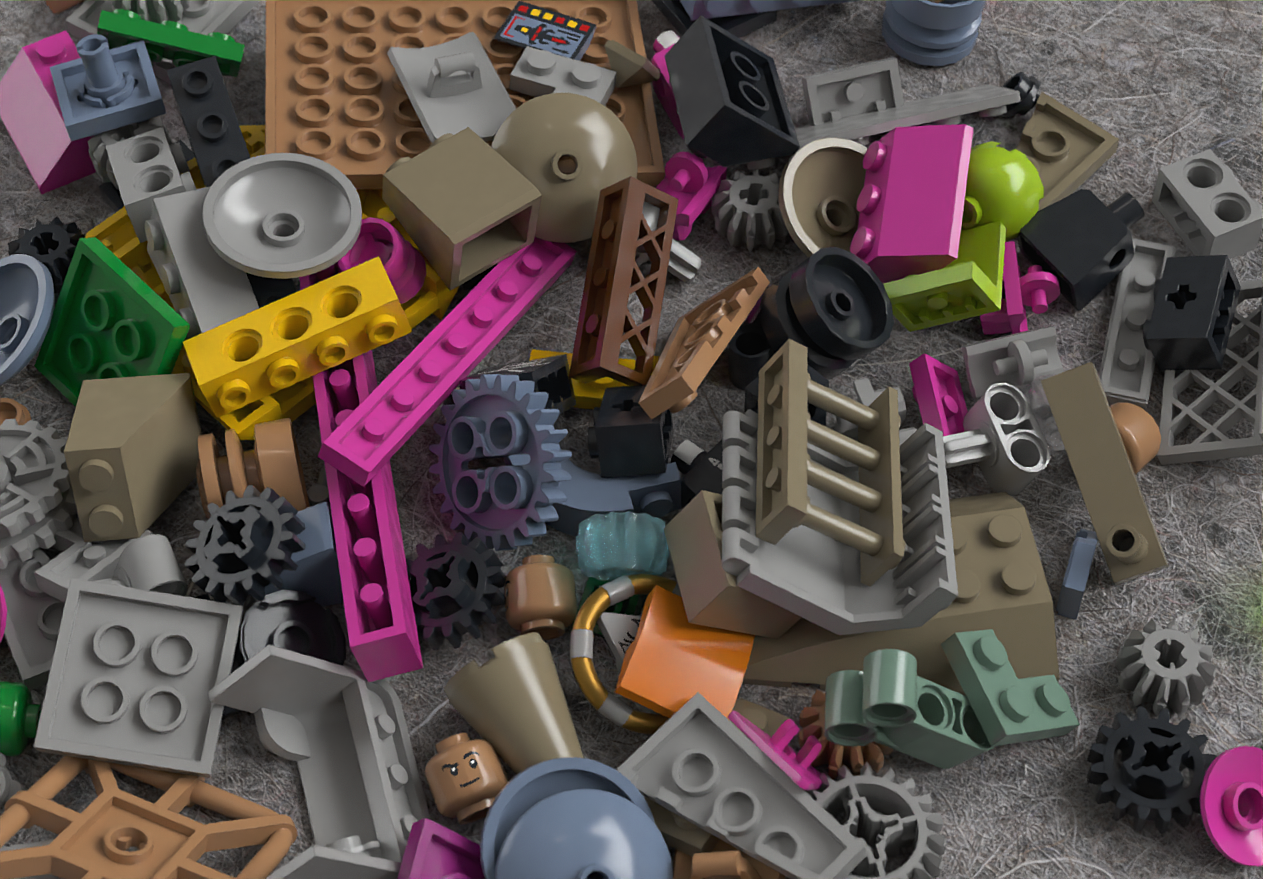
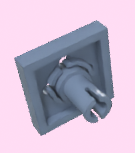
M97 34L89 35L82 38L76 45L78 55L81 58L50 67L65 127L71 141L88 136H96L108 130L144 122L150 118L167 114L144 40L109 50L106 37Z

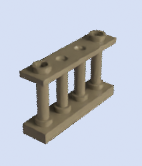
M788 339L759 370L755 537L775 545L792 528H797L800 525L808 527L859 550L861 583L869 587L888 570L894 569L904 557L905 541L903 539L899 443L901 418L898 415V390L888 386L867 407L810 380V374L808 373V347ZM807 403L857 425L858 441L810 420V414L807 412ZM807 443L857 465L859 483L810 461V455L807 453ZM807 484L859 507L860 525L810 504V498L807 496Z

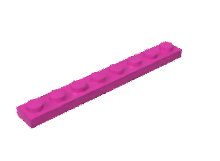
M534 238L533 243L499 262L322 443L318 457L364 487L452 391L456 389L460 384V380L469 375L571 265L577 251L565 243H553Z

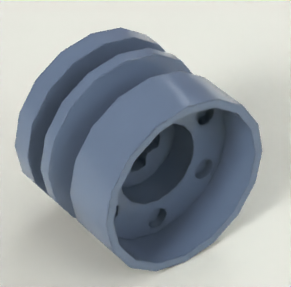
M886 0L882 18V36L889 48L902 58L914 63L931 66L956 63L968 56L976 44L978 29L981 25V13L985 8L987 0H943L939 3H933L928 0Z

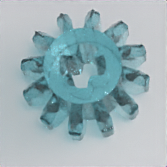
M610 511L609 514L605 515L594 514L580 522L578 536H576V554L581 573L588 577H595L599 581L615 580L621 576L632 574L661 575L667 571V558L670 557L663 529L665 521L658 517H652L648 513L635 514L630 511L625 513Z

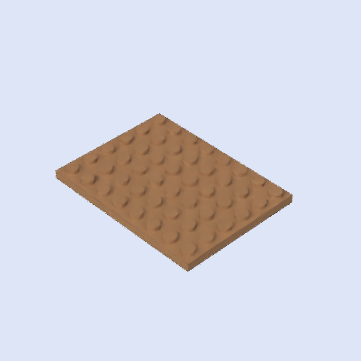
M266 0L265 154L295 153L311 156L337 168L352 182L356 189H383V174L386 173L387 169L394 162L403 157H410L412 159L428 150L432 144L387 55L391 47H431L452 41L469 32H474L479 38L516 109L527 101L536 98L510 90V74L525 49L500 42L493 38L519 0ZM520 0L597 24L590 46L581 58V62L592 63L611 70L605 44L608 40L611 41L612 39L646 58L636 0ZM650 82L620 88L615 87L605 107L620 119L630 134L637 157V179L652 187H657L665 177V169ZM493 140L486 143L491 146ZM562 156L559 158L558 169L560 172L569 175L575 171L576 165L571 157Z

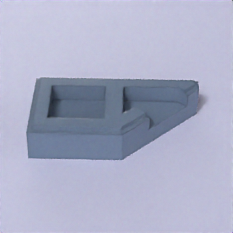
M1082 528L1080 531L1077 530L1056 607L1057 615L1077 619L1098 541L1096 532Z

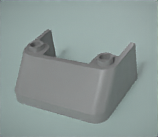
M272 645L266 646L208 691L209 700L212 703L254 713L258 736L262 745L269 752L282 758L297 761L315 845L310 846L265 879H397L412 823L423 818L430 819L398 695L384 679L368 683L362 671ZM358 835L362 845L372 841H379L381 848L370 852L371 856L325 846L336 840Z

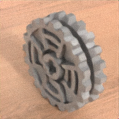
M5 419L0 425V570L6 569L8 562L18 559L23 563L33 558L32 551L38 547L50 548L56 543L53 537L57 531L70 530L73 526L70 516L78 514L64 455L67 440L65 437L60 438L57 430L51 426L42 430L38 421L29 420L24 425H18L16 419Z

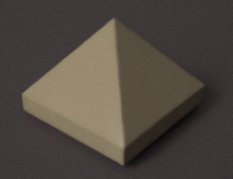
M613 39L606 42L605 49L611 70L617 72L616 88L659 80L661 77L660 70L647 58Z

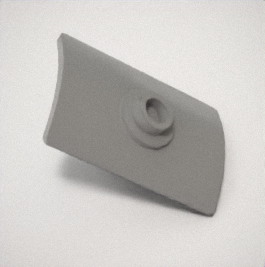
M469 32L452 41L431 47H391L387 52L432 143L444 134L452 133L455 135L467 127L472 129L485 142L492 141L506 118L516 110L486 51L474 32Z

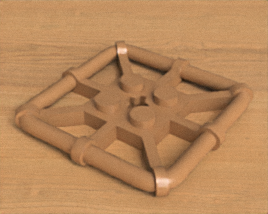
M64 756L27 791L22 790L15 793L5 803V812L0 815V848L21 828L27 829L33 825L58 834V836L49 845L0 851V879H17L52 874L61 879H265L287 855L298 833L290 816L278 814L267 807L205 782V777ZM85 770L86 774H90L98 797L82 813L51 801L81 771ZM112 770L166 792L155 804L118 789ZM197 804L233 820L202 824L179 813L185 806L192 807ZM264 844L236 878L197 862L205 852ZM131 846L139 849L137 851H126Z

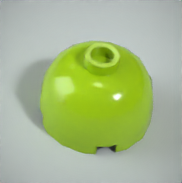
M990 141L971 148L961 231L1000 221L1006 228L1005 242L1017 238L1019 230L1038 212L1039 200L1044 198V187L1037 169L1024 153L1017 149L1009 152L1003 147H997L1000 144L999 142Z

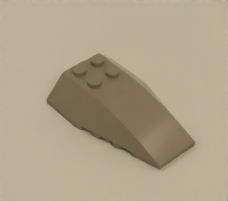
M1007 492L949 499L958 596L946 609L940 610L921 627L838 635L802 617L779 639L755 635L742 684L791 688L792 682L819 684L820 690H826V679L832 673L843 670L863 671L864 657L869 653L882 649H897L908 652L917 660V676L966 696L941 644L954 633L993 629L997 639L1005 647L1008 660L1018 679L1055 675L1059 682L1053 601L1025 507Z

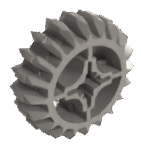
M868 762L861 768L860 776H853L843 764L838 769L837 782L822 773L820 779L823 783L820 789H816L817 791L804 790L832 817L846 812V822L843 827L855 838L857 828L859 830L861 838L856 839L865 847L867 856L853 869L860 876L848 874L844 879L938 878L941 875L944 861L940 856L945 854L947 839L944 835L939 834L942 831L943 819L941 813H930L933 803L930 793L913 797L916 787L913 777L898 785L894 783L895 772L891 766L883 772L882 777L872 776V769ZM875 811H879V812L884 813V814H886V815L878 814V813H876ZM912 845L914 853L910 859L898 870L886 874L887 858L898 855L900 848ZM870 846H875L874 855L872 854Z

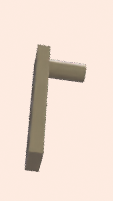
M1093 362L1041 380L1113 582L1119 585L1169 567Z

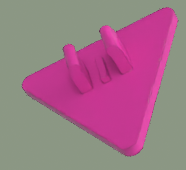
M732 710L728 718L792 781L804 790L821 788L823 781L820 779L822 773L810 765L822 748L821 743L814 735L808 737L806 743L796 754L787 745L794 735L799 732L798 726L792 719H787L771 737L738 712Z

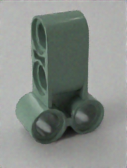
M897 649L876 650L864 657L863 671H838L832 673L826 679L824 736L834 744L856 747L864 746L874 741L944 769L955 767L995 747H991L967 696L917 676V660L908 652Z

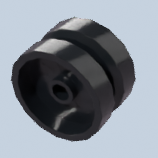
M838 247L821 248L804 260L794 270H791L767 288L759 305L761 326L769 345L775 353L788 339L808 347V365L827 380L833 379L848 369L858 359L864 358L879 348L890 338L894 324L892 304L883 283L870 266L855 254Z

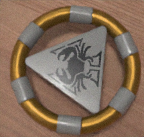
M652 574L624 575L600 586L587 598L580 608L570 636V661L577 683L587 700L598 713L617 726L642 734H654L669 718L661 714H654L653 710L642 705L640 706L643 712L634 710L606 690L598 678L592 662L593 629L597 622L616 659V668L620 674L625 652L636 638L641 616L603 612L609 606L633 595H649L655 585L682 597L678 582Z

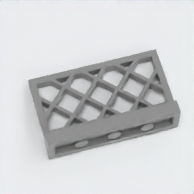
M1263 279L1239 282L1241 289L1236 307L1245 299L1262 297V304L1246 318L1235 311L1233 323L1237 326L1230 331L1224 359L1234 366L1230 371L1214 383L1203 375L1207 370H1165L1160 420L1161 443L1157 453L1161 465L1263 455ZM1250 334L1260 342L1253 351L1242 359L1230 350ZM1247 375L1257 382V387L1239 401L1227 391ZM1195 381L1207 391L1186 407L1178 401V395ZM1220 399L1231 409L1217 422L1210 425L1200 415ZM1243 417L1254 424V437L1231 440L1224 435ZM1190 423L1204 432L1191 444L1174 446V437Z

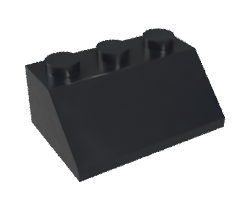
M700 16L664 56L670 77L669 82L672 86L677 105L676 111L680 118L684 143L687 148L697 157L703 159L708 157L724 167L794 154L800 148L774 59L703 16Z

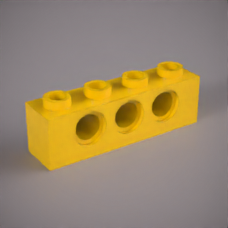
M378 256L185 340L183 345L198 386L218 418L322 371L338 366L372 349L388 344L397 338L411 333L412 329Z

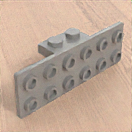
M891 57L801 77L809 124L794 128L800 145L798 150L812 141L823 138H843L866 145L869 143L868 136L883 132L888 134L895 127H911L932 122V126L955 125L961 122L960 115L977 112L978 117L1000 115L1007 112L1006 105L1020 102L1021 100L1019 91L986 84L904 103L897 58ZM770 158L742 164H747V169H760L775 165L776 159Z

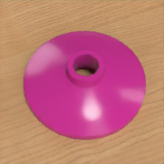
M1253 746L1230 748L1216 757L1204 776L1200 796L1202 820L1210 840L1223 856L1234 863L1244 866L1263 865V749Z

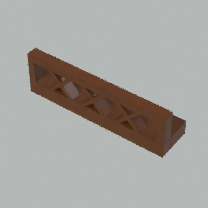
M631 176L600 190L569 372L570 378L584 384L609 377L629 386L647 385L652 373L679 199ZM644 201L660 208L657 228L652 231L642 213ZM640 245H643L651 261L650 274L646 277H643L635 261L636 248ZM633 292L636 293L644 308L643 319L638 324H635L627 308L629 295ZM627 339L636 355L634 370L618 364L621 343Z

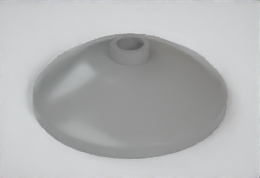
M271 153L244 160L232 166L217 178L205 197L203 223L205 234L213 249L232 266L261 277L278 279L297 278L322 271L335 264L349 252L360 233L362 207L359 194L352 182L329 163L302 154Z

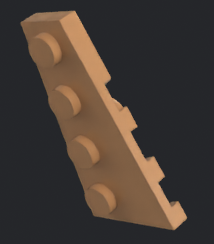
M759 267L678 318L638 402L651 420L668 409L672 414L677 413L696 398V389L770 284V281Z

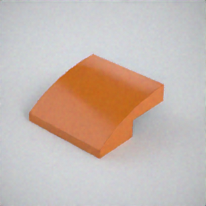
M655 585L646 598L636 638L625 652L615 693L670 719L699 692L729 720L728 716L733 710L748 666L755 635L689 623L682 597Z

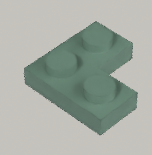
M993 629L954 633L941 644L991 747L1064 736L1080 725L1070 706L1069 697L1066 691L1059 685L1055 675L1017 678L1008 660L1006 649L997 639Z

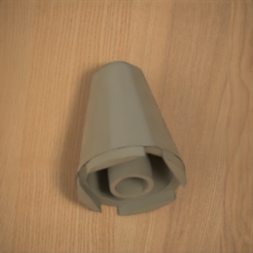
M533 632L520 635L491 649L495 657L480 667L475 659L450 678L444 687L449 703L483 739L493 745L499 757L516 775L528 767L546 760L562 757L584 758L549 645L539 633Z

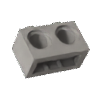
M163 127L105 146L125 209L140 243L147 241L144 224L146 220H151L154 198L196 190L179 142L169 145Z
M1211 149L1159 169L1152 202L1195 256L1228 255V258L1231 259L1256 249L1263 228L1262 207L1257 200L1251 198L1236 181L1232 170L1227 165L1222 164Z

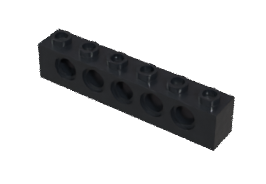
M215 56L167 70L172 91L205 187L212 186L217 178L232 166L250 158ZM246 272L259 308L297 292L292 278H267Z

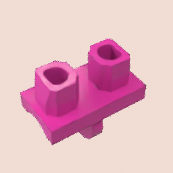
M689 152L675 153L668 160L665 166L666 176L656 187L679 199L673 239L679 241L685 240L691 233L692 223L699 214H705L712 205V198L720 187L721 180H726L727 177L726 167L719 165L712 168L706 167L703 163V158H699Z
M1014 241L1005 242L1002 292H1005L1006 297L1001 298V310L980 315L984 335L1008 332L1016 334L1028 331L1025 306L1032 307V311L1036 314H1042L1047 311V304L1055 301L1060 295L1059 280L1053 274L1043 272L1040 265L1030 266L1027 269L1028 274L1021 276Z

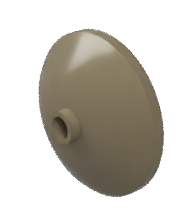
M552 93L527 101L506 118L497 131L491 145L498 154L528 179L542 194L535 238L547 242L573 243L591 238L593 236L600 190L630 176L637 179L636 151L630 134L623 123L611 110L601 103L579 94ZM568 156L574 160L576 167L572 174L566 175L560 172L558 169L560 157Z
M843 138L818 139L798 150L784 167L779 182V205L782 218L792 239L808 258L821 248L838 247L850 252L851 242L857 232L860 212L857 210V200L864 188L866 169L863 168V159L868 148L859 143Z

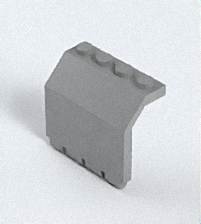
M748 409L744 414L733 410L723 415L722 568L724 571L736 576L737 586L838 635L921 627L940 610L946 609L958 596L942 431L925 422L900 445L903 539L905 541L904 557L894 569L888 570L869 587L861 583L859 550L808 527L800 525L797 528H792L775 545L755 537L758 414ZM807 443V453L810 455V461L859 483L857 465ZM807 484V496L810 498V504L860 525L859 507Z

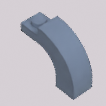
M529 454L503 457L505 466L524 465L530 462ZM569 459L562 461L561 469L572 475L571 480L560 481L558 487L566 495L567 501L553 503L552 505L559 518L557 521L544 523L563 533L590 540L606 541L608 533L635 538L634 519L642 517L658 518L668 514L670 511L681 509V478L676 462L667 465L666 473L601 478L600 474L583 470Z

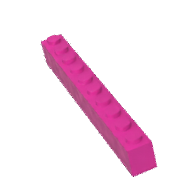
M336 262L322 271L299 277L301 290L341 273L342 270ZM372 350L313 375L322 443L378 386ZM390 459L364 487L324 461L350 648L368 683L422 669V657Z

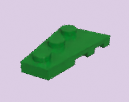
M115 9L112 12L101 10L97 27V35L106 37L109 50L144 40L152 67L154 63L161 62L163 59L172 60L173 65L179 67L215 56L222 76L238 77L245 44L237 43L233 37L224 33L210 32L207 35L188 31L189 29L181 23L161 21L158 24L142 20L138 14L124 9Z

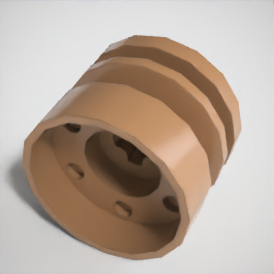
M290 417L255 424L253 450H243L240 439L234 429L225 430L227 455L223 456L219 454L217 443L212 433L198 436L199 457L196 475L201 502L207 519L212 516L208 510V505L211 502L222 507L226 504V492L230 490L239 498H242L248 485H253L260 493L267 487L272 488L280 497L284 496L298 512L310 507L300 455Z

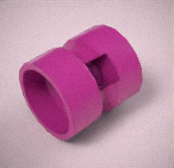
M369 217L362 219L358 238L349 252L337 261L339 267L343 272L379 256L400 304L407 302L416 296L424 284L427 273L424 258L391 224L379 218Z

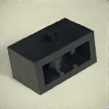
M1228 255L1167 257L1162 278L1157 279L1154 285L1155 305L1151 319H1147L1143 327L1144 345L1147 350L1152 351L1160 370L1222 369L1241 289Z
M646 385L607 387L601 406L594 407V426L588 428V449L591 459H599L601 478L666 473L674 433L672 413L668 409L651 420L638 403Z

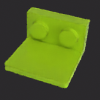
M1000 221L962 230L956 260L939 270L919 275H909L900 280L884 283V288L892 304L893 316L909 332L1000 311L1006 237L1005 226Z

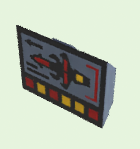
M519 0L493 38L526 49L528 46L580 61L590 46L597 24Z

